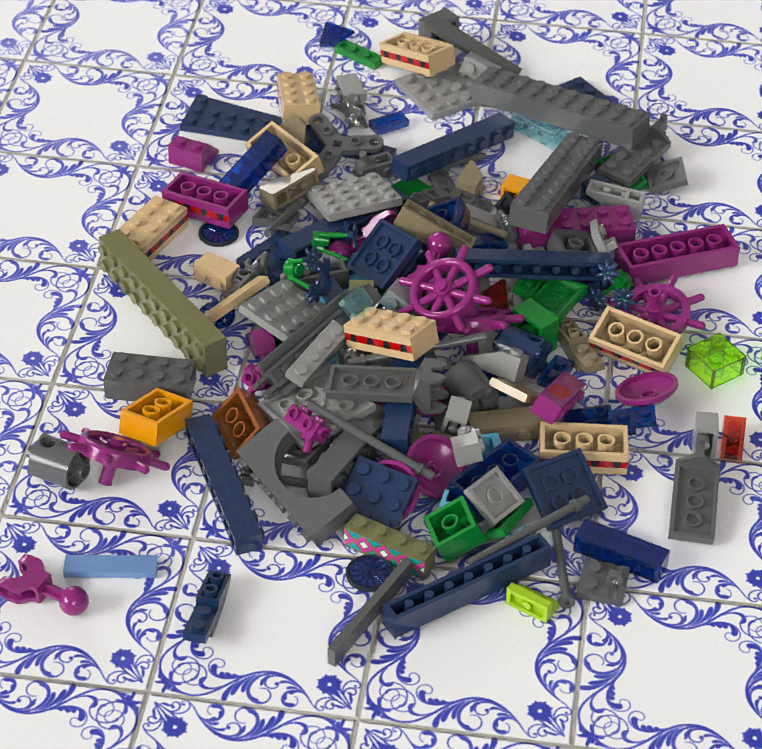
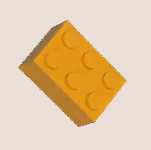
M155 388L121 410L119 433L133 440L146 443L148 446L156 447L185 428V419L192 418L193 401L160 388Z

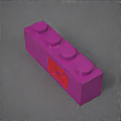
M564 371L539 394L530 411L551 425L556 420L561 421L564 415H567L570 409H573L583 398L585 392L582 390L586 384Z

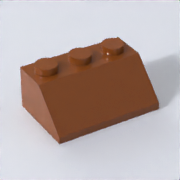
M238 387L211 415L213 421H217L219 433L221 436L223 435L227 450L230 451L231 457L234 460L240 458L236 451L270 424L269 419L257 404L259 403L257 396L241 387Z

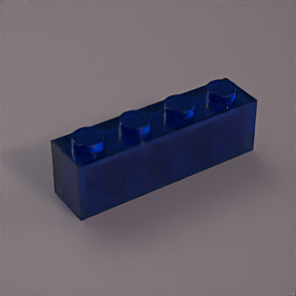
M266 130L219 182L246 189L249 193L284 156L288 149L280 138Z
M585 518L574 537V552L597 561L630 567L629 573L654 583L659 582L668 566L669 549Z

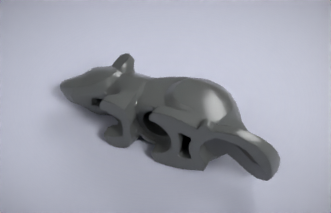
M263 252L255 259L254 263H251L252 260L247 258L244 263L246 268L235 271L231 278L232 288L225 290L222 293L223 297L227 298L262 273L268 274L269 252Z

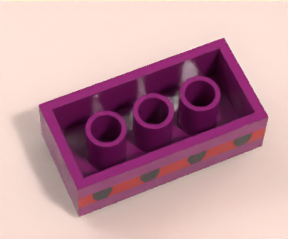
M182 171L161 191L162 198L187 207L189 218L230 229L249 209L248 192L246 189Z

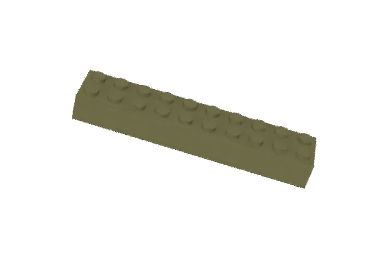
M120 229L100 236L98 251L101 256V261L99 262L101 270L110 276L113 283L119 285L122 292L130 297L133 304L139 306L142 313L151 319L154 326H158L163 335L172 341L174 347L179 349L186 359L196 360V370L201 372L206 378L227 369L226 337Z

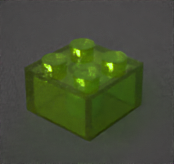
M717 333L687 348L685 366L710 389H714L743 375L747 356L721 333Z

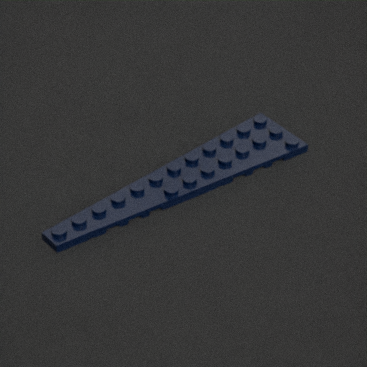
M197 94L180 124V131L249 141L271 121L278 126L283 121L282 117L209 98L207 95ZM307 125V147L315 153H321L325 146L316 136L315 132L311 130L310 125ZM372 142L370 145L377 146L379 143ZM384 145L382 151L376 154L389 151L394 157L397 155V148ZM374 152V153H367L368 157H369V156H372V155H376L375 152ZM343 155V156H342V157L352 158V159H361L359 155Z

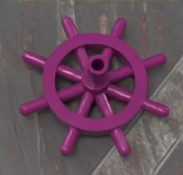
M467 245L461 247L456 258L436 260L433 252L427 251L425 256L428 265L420 270L414 279L399 278L398 282L400 285L411 287V304L397 310V312L410 314L416 311L418 316H425L428 319L436 320V325L454 323L456 330L461 333L465 329L461 318L467 315L476 303L484 305L492 303L490 297L479 295L480 282L478 278L492 272L493 265L487 264L474 271L464 261L469 251ZM449 271L446 279H444L442 273ZM458 272L465 274L464 277L454 281ZM433 277L435 278L436 282L434 284L428 283ZM469 283L467 292L457 290ZM423 290L432 292L421 298ZM435 301L430 311L423 307ZM442 305L447 306L448 310L439 312Z
M672 275L667 284L653 283L644 285L640 277L635 276L633 278L636 289L631 291L635 293L631 299L636 302V305H629L628 312L624 310L622 305L621 311L630 314V311L642 313L636 315V317L682 334L688 326L700 330L706 327L704 322L690 318V305L702 302L705 296L700 293L687 298L682 291L674 287L678 280L676 275ZM608 297L607 303L616 306L617 303L610 302V299L613 297ZM667 299L674 301V303L665 305ZM644 300L646 306L637 303ZM679 309L682 310L681 316L670 313ZM665 320L674 322V324L668 326Z
M473 307L467 315L461 318L465 327L463 332H458L454 323L436 326L437 332L464 334L466 336L498 329L505 330L507 323H521L524 321V316L522 314L512 315L511 309ZM478 342L466 344V354L479 353Z
M86 427L81 430L80 435L66 430H62L59 434L62 439L71 441L67 446L69 451L80 452L86 457L102 463L103 469L98 483L105 486H112L116 468L139 471L144 475L149 473V467L163 471L170 469L169 463L155 459L161 455L159 450L149 449L144 444L126 436L106 431L90 430Z

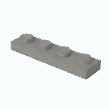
M332 320L290 366L284 377L302 388L346 339L344 327L335 320Z

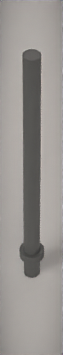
M482 332L441 340L429 351L487 340L486 333ZM378 353L366 356L360 354V357L348 359V365L366 366L369 363L394 359L395 357Z
M311 400L307 402L306 408L391 458L407 465L415 471L416 475H422L431 481L436 473L426 468L424 463L421 462L419 464Z
M584 495L578 499L570 500L566 506L468 558V564L470 565L505 549L572 512L580 511L581 507L590 503L589 497Z

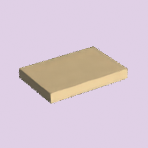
M494 377L489 382L490 386L525 403L534 404L540 394L518 382L513 383L509 380Z

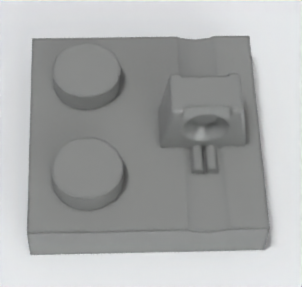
M597 219L590 221L591 237L598 251L609 252L613 258L612 252L618 248L615 237L606 239L605 235H607L604 225L599 224Z
M498 466L494 467L463 491L490 527H493L525 502Z

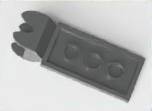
M424 358L418 369L332 364L325 392L326 399L413 403L414 401L422 414L443 413L447 410V406L440 402H434V400L449 398V393L441 389L440 384L445 382L446 376L434 373V371L444 370L448 368V365L444 360L435 358Z

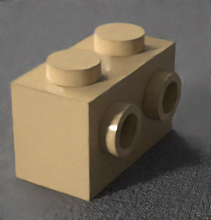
M208 251L193 264L195 280L222 292L232 288L231 278L235 271L240 269V265Z

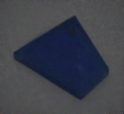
M325 21L319 46L333 47L355 34L352 29Z

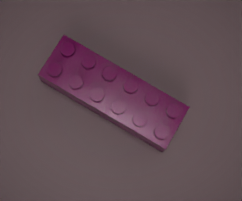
M629 205L565 208L546 234L517 227L518 236L515 239L518 250H522L525 244H531L532 248L543 246L545 251H547L546 246L553 228L585 231L591 235L590 221L597 219L599 224H603L606 229V239L615 237L617 244L635 241L636 227Z
M725 224L619 243L618 248L614 250V261L618 264L617 270L622 269L623 272H627L631 276V283L635 286L633 283L635 276L640 277L643 284L666 280L672 275L681 277L737 266L740 246Z

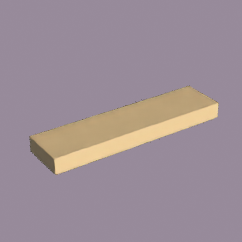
M257 276L205 312L204 315L212 323L216 322L270 284L269 278L267 276Z

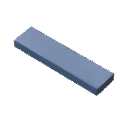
M65 555L63 575L64 577L156 578L158 555Z

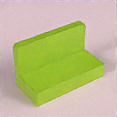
M511 582L507 587V605L544 623H547L559 608L558 601L523 584L516 585Z

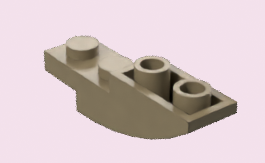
M564 318L559 323L558 341L577 372L584 371L585 374L605 370V362L588 344V336L571 318Z

